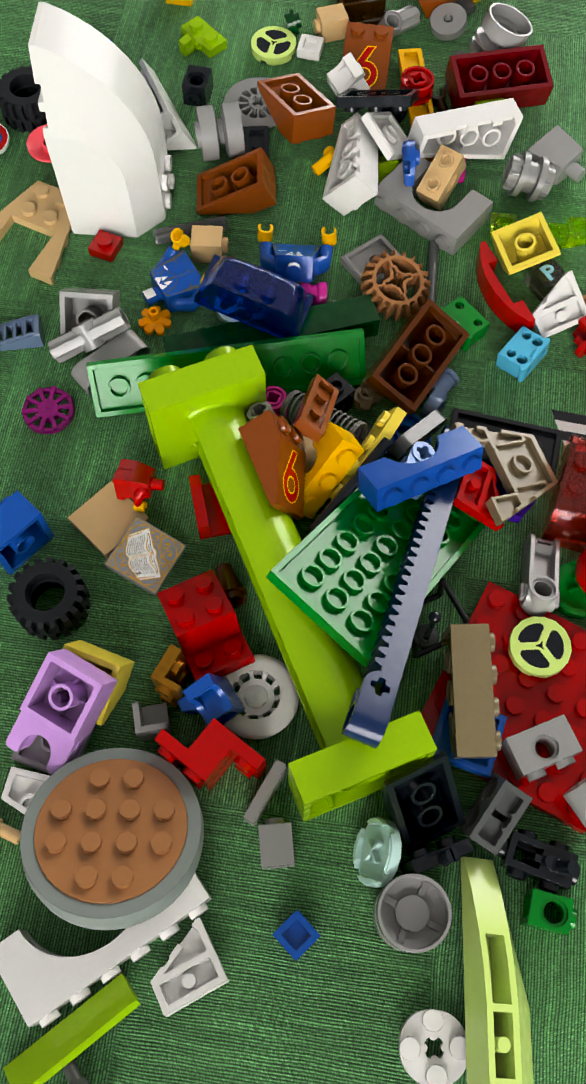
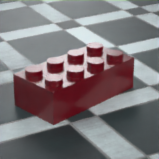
M543 44L452 55L449 58L445 72L452 109L473 106L476 101L498 98H514L518 108L545 105L554 87Z

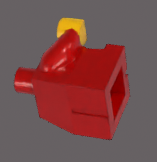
M121 459L113 477L117 499L125 500L126 498H132L134 502L133 510L136 512L145 513L147 502L143 500L151 498L154 490L163 491L165 489V479L156 478L155 468L139 461Z

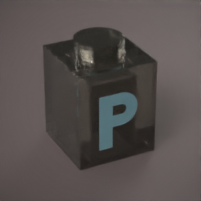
M551 258L527 268L523 283L541 302L566 272Z

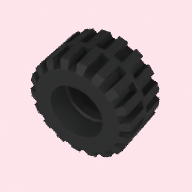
M20 66L18 69L13 68L9 70V73H4L1 76L2 79H0V109L7 125H10L14 130L18 129L19 132L29 131L31 133L37 127L47 124L45 112H39L38 99L41 86L34 83L32 66Z
M47 557L46 562H42L39 558L34 560L35 564L29 566L27 563L23 566L24 571L21 574L16 572L13 576L16 582L10 583L8 590L12 593L7 595V602L11 605L9 607L11 614L23 629L33 637L37 635L39 639L46 640L47 636H49L53 641L59 640L60 634H63L65 638L70 636L72 628L78 630L81 627L79 623L81 619L86 621L88 614L85 609H90L91 602L88 599L90 593L81 575L74 566H68L67 562L62 559L56 562L53 557ZM51 588L65 590L62 601L56 607L46 611L35 610L36 601L44 591Z

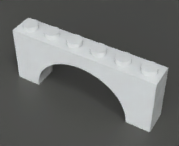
M195 872L183 893L163 912L141 924L125 928L118 937L104 947L80 956H63L50 952L39 945L32 938L28 930L19 929L0 942V975L28 1028L40 1024L41 1028H44L61 1016L59 1009L68 1002L75 1006L91 994L89 987L100 979L105 984L120 974L122 971L119 966L131 958L134 963L151 951L150 943L159 937L162 941H165L180 930L178 923L188 916L191 920H194L209 909L206 903L212 900Z

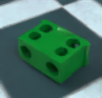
M462 296L445 307H440L470 334L461 346L463 351H468L472 344L486 336L490 322Z

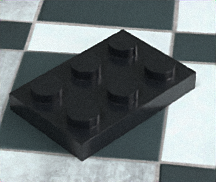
M420 88L348 90L336 97L337 108H344L345 112H358L359 108L368 107L369 112H380L386 107H393V111H407L408 107H412L420 99Z

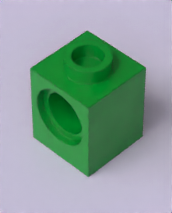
M534 888L526 890L520 925L559 936L569 935L570 930L575 928L577 920V910L573 909L574 899ZM547 903L553 905L557 911V918L554 923L548 922L544 917L543 909Z

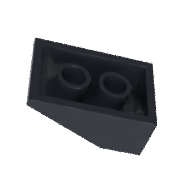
M445 751L383 782V806L387 818L396 824L400 832L402 845L407 853L415 851L466 824L449 758Z

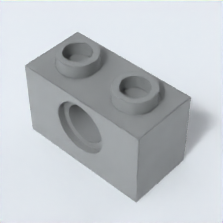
M564 714L506 738L502 742L501 747L516 780L527 777L529 782L547 775L545 769L556 765L557 769L560 770L575 763L574 756L583 751ZM537 743L547 748L548 758L540 757L535 750Z

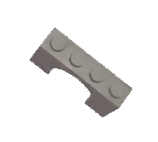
M420 158V163L415 168L414 186H405L402 161L378 184V194L375 196L374 205L396 218L401 224H405L417 232L421 237H425L429 241H435L439 249L453 256L489 220L493 201L472 189L455 207L449 210L433 211L426 209L417 203L414 196L417 194L416 189L431 162L425 158Z

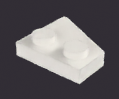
M572 270L561 277L532 312L536 320L534 323L536 334L543 338L579 324V319L586 316V304Z
M200 917L194 920L191 930L180 945H176L169 955L168 962L158 970L150 982L165 1017H169L229 982Z

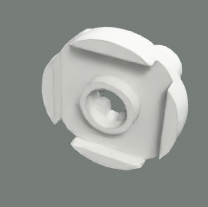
M431 1008L416 1011L405 1020L399 1032L398 1050L401 1064L409 1076L419 1084H453L466 1069V1037L461 1023L451 1014L443 1010ZM430 1038L435 1041L439 1038L441 1040L440 1049L442 1053L439 1057L436 1055H432L430 1058L426 1056L425 1053L428 1049L425 1044L426 1039Z

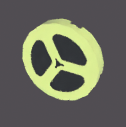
M268 26L262 28L251 39L252 55L257 61H265L266 65L270 66L287 63L292 59V55L296 53V37L291 31L283 27Z
M532 616L522 620L512 630L508 641V654L513 664L522 673L539 678H548L558 674L568 663L572 652L571 640L566 630L556 621L546 617Z

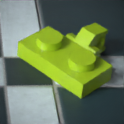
M199 16L180 26L183 37L178 40L179 51L185 57L196 50H201L209 58H212L228 48L227 39Z

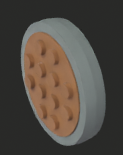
M109 748L94 751L62 766L42 784L27 808L21 827L20 852L23 869L34 893L59 918L76 926L92 930L128 928L141 924L163 912L173 904L189 885L198 867L204 839L203 815L197 796L187 778L165 759L153 753L133 748Z

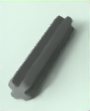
M222 215L155 229L153 231L154 240L157 245L172 242L170 235L175 228H180L183 230V234L191 238L192 225L223 226V231H226L228 229L227 220Z

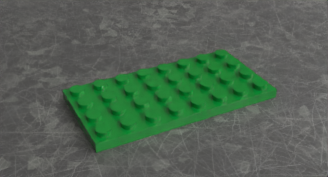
M393 456L389 458L393 461L400 462L397 461ZM357 488L272 568L266 576L271 583L364 668L371 660V653L376 647L374 643L379 637L377 634L382 627L381 622L388 608L387 603L392 597L390 594L394 589L393 585L397 579L396 576L400 570L399 566L403 561L402 557L406 552L405 548L409 543L408 539L412 534L413 523L417 518L416 514L420 509L419 505L422 502L424 493L417 500L410 498L395 506L377 512L359 491V488ZM454 505L451 508L426 596L486 526Z

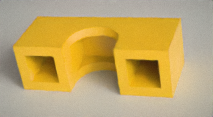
M332 422L328 423L325 434L320 441L312 444L317 451V458L313 468L308 473L305 472L303 516L310 519L315 516L335 487L343 480L364 453V449L351 432Z

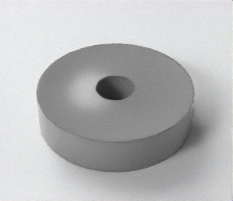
M449 2L439 5L434 9L430 17L432 34L437 39L443 41H451L460 37L467 26L466 11L457 3Z

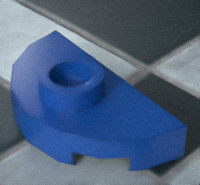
M408 140L402 144L403 178L405 186H414L415 168L420 163V149H416L414 140Z

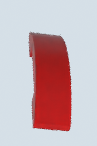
M486 241L481 242L476 258V277L479 289L486 303L494 314L516 333L522 326L532 331L536 321L523 300L515 303L512 302L494 273L497 258Z

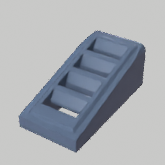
M39 314L29 315L0 324V334H2L0 351L44 347L43 323ZM12 333V338L8 339V334Z

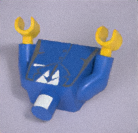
M261 224L258 225L257 239L261 242L259 244L260 264L264 270L273 273L276 281L311 283L318 275L329 270L333 253L332 246L337 243V230L335 227L332 234H326L325 226L321 229L323 245L317 246L271 243L273 225H269V231H263Z
M180 228L172 230L170 238L174 242L173 245L170 244L160 261L150 272L153 287L142 291V296L147 306L161 301L170 313L177 311L194 312L202 304L209 302L208 293L216 294L219 292V285L215 283L216 278L210 273L201 277L184 250L180 251V247L185 248L190 244L189 236L183 234L184 232Z

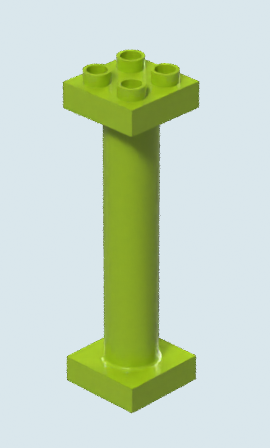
M253 345L237 350L230 346L220 347L211 351L204 361L181 369L174 365L163 366L153 371L148 380L137 383L152 439L164 470L199 457L201 458L321 749L288 763L289 788L302 821H308L383 789L384 781L432 757L438 749L420 710L389 722L385 734L376 749L341 734L352 697L356 690L361 687L363 681L354 658L266 578L270 570L302 540L291 516L270 505L238 429L249 422L246 417L249 406L255 402L267 401L265 371Z

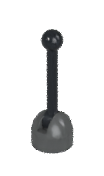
M438 611L429 613V624L420 625L416 629L415 635L418 638L419 648L421 649L436 644L439 640V632L435 627V624L441 620V614Z

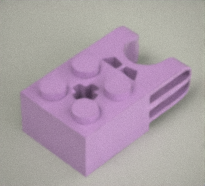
M66 648L48 652L19 709L21 712L6 740L7 747L17 752L29 747L37 735L42 736L50 746L51 754L46 770L52 775L68 762L78 758L118 680Z

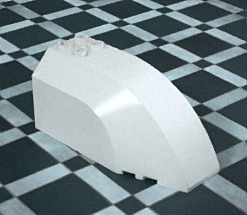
M38 2L28 48L34 83L41 86L38 99L39 112H45L48 126L42 128L73 234L96 235L100 229L120 237L138 238L166 219L167 209L172 207L170 189L174 190L175 175L170 172L172 171V156L167 153L164 127L157 101L137 67L107 37L76 16L46 2Z

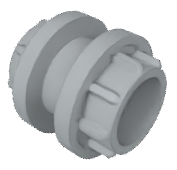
M523 151L521 154L515 153L507 162L501 184L503 189L508 190L509 196L516 197L522 191L526 193V201L533 203L536 199L542 200L547 197L555 179L556 169L554 165L550 164L549 158L541 156L537 162H533L532 153Z

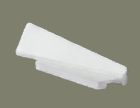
M142 58L139 61V65L142 68L140 73L145 78L157 101L162 117L167 150L196 149L197 145L158 77Z

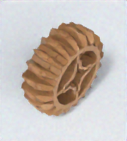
M393 250L390 255L384 251L380 257L375 255L371 262L366 264L365 271L362 272L360 277L362 281L360 290L363 291L362 295H372L371 301H374L377 313H384L385 320L390 315L393 316L395 322L401 316L406 320L426 302L430 295L428 289L431 286V281L427 280L429 271H421L423 263L416 264L415 256L410 259L407 258L406 251L401 256L397 254L396 250ZM383 273V281L377 285L376 276ZM409 287H413V297L408 299L406 296Z

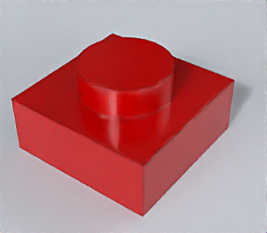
M99 229L88 247L89 254L113 262L124 244L123 239L120 236Z

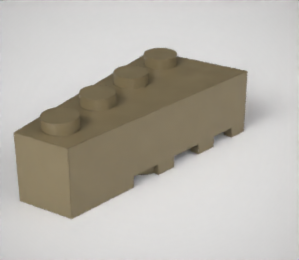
M450 624L441 634L442 646L448 645L445 657L443 658L444 671L451 675V680L447 681L446 700L448 706H453L454 711L449 712L448 715L452 759L497 757V751H500L502 747L500 731L496 730L495 717H499L500 712L499 700L493 694V684H497L498 677L497 667L492 665L491 652L495 651V635L490 633L489 624Z

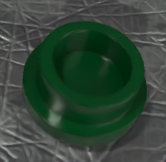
M293 9L289 10L290 13L285 14L288 30L297 35L299 34L298 29L302 25L299 13L294 14Z

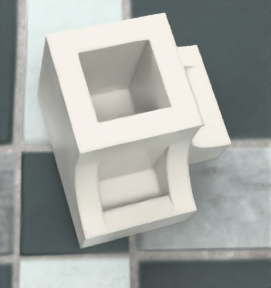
M351 52L344 56L342 61L333 70L327 73V83L336 97L348 90H370L369 85L364 79V70L356 62Z

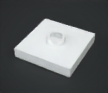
M387 111L367 112L361 117L362 122L387 161L402 159V144L404 141H408V138L393 114Z

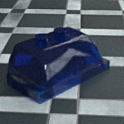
M214 254L196 292L194 303L279 338L299 336L315 296L307 293L300 284L266 268L230 255L220 257Z

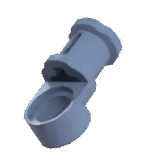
M446 367L427 394L429 398L422 408L421 416L426 417L436 409L440 413L442 412L448 392L452 387H456L460 381L452 369Z

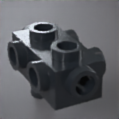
M519 828L517 832L512 831L497 854L501 858L499 866L507 869L505 873L507 876L519 881H525L526 876L539 881L538 888L553 894H558L559 889L568 890L571 888V885L575 886L579 878L580 866L577 862L578 855L569 852V846L556 841H550L549 844L537 840V834ZM518 849L524 853L525 858L523 862H519L514 858L515 850Z

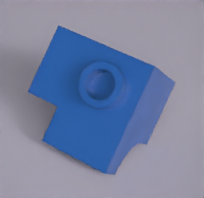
M207 673L183 690L185 696L177 701L183 713L195 715L200 713L207 725L213 718L224 725L245 710L228 678Z

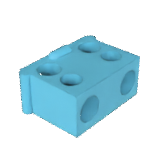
M522 326L498 353L496 366L516 377L518 382H523L547 354L550 338H543Z

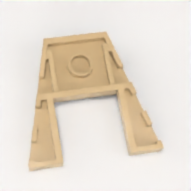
M38 180L0 211V241L14 222L50 236L51 239L28 271L31 277L53 285L55 282L54 275L56 270L60 268L61 256L64 248L68 246L69 234L72 228L60 189Z

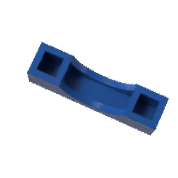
M464 426L438 435L437 451L424 461L400 463L383 457L358 467L359 491L372 507L379 512L481 469L483 445Z

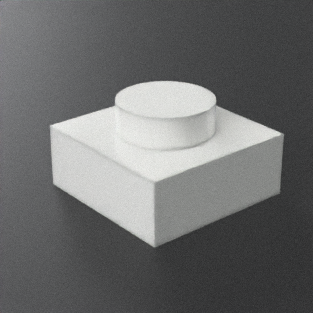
M302 34L297 47V58L319 61L324 47V37Z

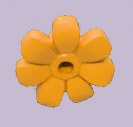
M153 306L149 309L145 308L141 312L143 318L138 320L139 327L144 329V333L152 335L155 330L157 336H163L165 334L164 328L169 329L172 326V321L169 319L171 317L169 310L161 311L160 306Z

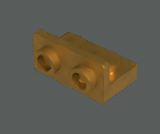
M170 644L150 677L156 686L155 691L161 694L160 699L176 707L177 701L185 696L182 687L187 682L190 671H188L189 666L182 650Z

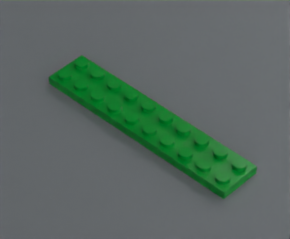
M359 328L87 362L86 368L96 418L145 412L137 383L148 380L153 371L163 366L174 365L181 369L204 361L211 351L224 346H230L237 350L253 345L265 371L266 388L268 386H278L286 394L294 390L306 392L310 381L316 374L326 380L337 372L351 386L360 385L363 383L362 379L366 375L364 330Z

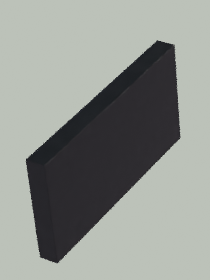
M453 408L449 427L455 422L464 423V427L475 428L478 425L484 426L488 431L499 433L501 430L534 435L556 476L563 431ZM483 447L482 461L491 466L490 458Z

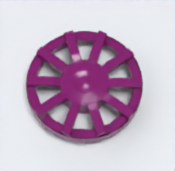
M56 386L38 388L26 397L22 408V415L26 425L34 432L45 435L58 433L65 429L71 423L75 414L74 403L70 395ZM44 394H50L49 399H46ZM55 394L61 395L55 401L53 400ZM40 396L42 401L39 402L35 399ZM64 399H66L69 403L58 405ZM32 403L36 405L37 408H29V406ZM69 409V413L65 415L60 410ZM28 413H38L28 419ZM59 417L64 419L59 425L56 424V420ZM40 418L41 422L39 427L35 426L33 422ZM45 423H52L53 425L51 428H44Z

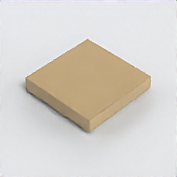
M112 481L68 517L69 522L106 559L109 558L136 516L148 523L150 522L149 517L145 513L133 510L134 502L129 498L125 500L117 499Z

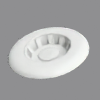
M253 654L255 658L254 663L223 676L228 678L233 689L236 686L240 687L236 694L245 708L243 711L245 713L244 716L239 714L224 724V726L242 738L264 739L276 735L288 726L298 709L299 696L284 663L268 655ZM254 675H260L262 679H255ZM249 677L250 680L245 683L242 682L244 678ZM267 679L272 680L273 684L270 685L269 683H267ZM279 689L280 694L275 696L274 691ZM274 703H279L277 708H272ZM267 713H270L269 716H267V717H265V718L263 717V716L266 715Z

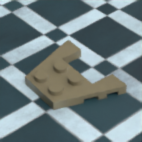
M455 422L449 430L464 426V423ZM478 425L475 428L465 427L485 448L490 462L507 493L491 497L485 503L496 526H500L558 484L534 435L501 430L499 433L488 431L486 427Z

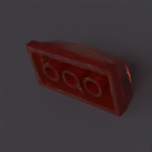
M572 434L565 444L556 478L558 484L554 486L541 539L548 541L557 539L560 541V547L582 553L586 549V438Z

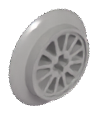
M254 77L242 80L233 85L226 93L224 103L238 101L243 127L268 126L269 129L276 125L257 86V81L269 78Z

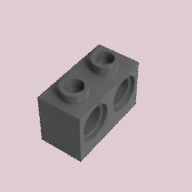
M493 772L464 817L466 824L459 828L469 838L497 856L533 798Z

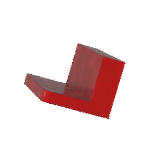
M200 474L188 476L200 540L232 534L212 484H202Z

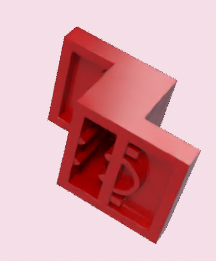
M213 569L157 593L195 681L207 673L223 677L255 662L254 655L241 632L235 610Z
M215 718L211 720L188 749L164 729L154 738L160 747L157 752L161 755V758L170 762L176 768L178 766L184 769L182 773L186 776L187 780L199 790L205 786L211 791L233 762L236 764L235 768L248 779L253 775L260 780L267 771L265 758Z

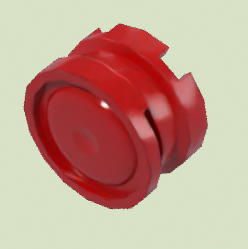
M412 66L404 70L401 76L400 89L420 88V99L412 106H421L430 101L435 79L434 75L429 69L422 66Z

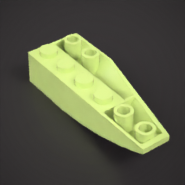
M463 856L461 857L467 1084H534L530 1008L494 862L488 859Z

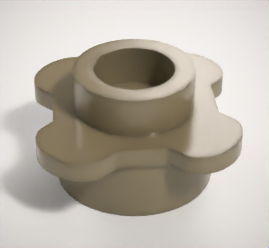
M361 383L355 391L353 405L358 410L368 411L372 409L374 403L381 401V396L366 384Z

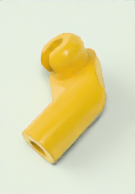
M327 146L323 151L324 156L311 166V169L317 176H320L331 166L335 150L333 146Z

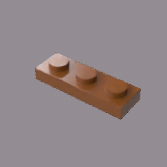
M316 374L310 381L293 426L303 436L309 437L318 443L325 434L339 390Z

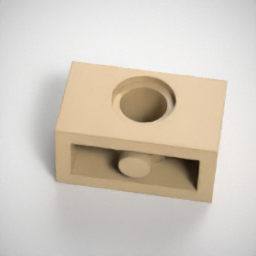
M444 145L440 146L416 189L421 202L439 211L442 210L466 168L463 154Z

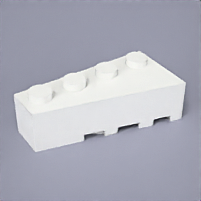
M514 98L416 116L410 129L408 140L415 141L416 149H420V158H434L440 146L444 145L463 154L466 159H504L521 124L523 115Z
M358 112L341 124L322 197L326 203L343 216L353 210H357L363 203L378 194V145L362 122V116Z

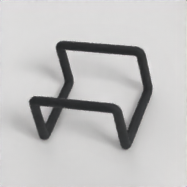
M441 578L438 582L437 593L426 597L423 605L439 599L443 595L444 589L462 618V624H469L468 616L447 581ZM414 634L411 655L413 658H419L444 646H442L440 641L418 651L419 641Z

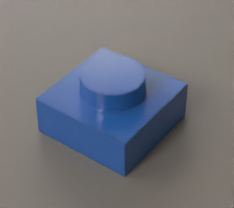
M298 910L272 934L295 961L320 937L319 933Z

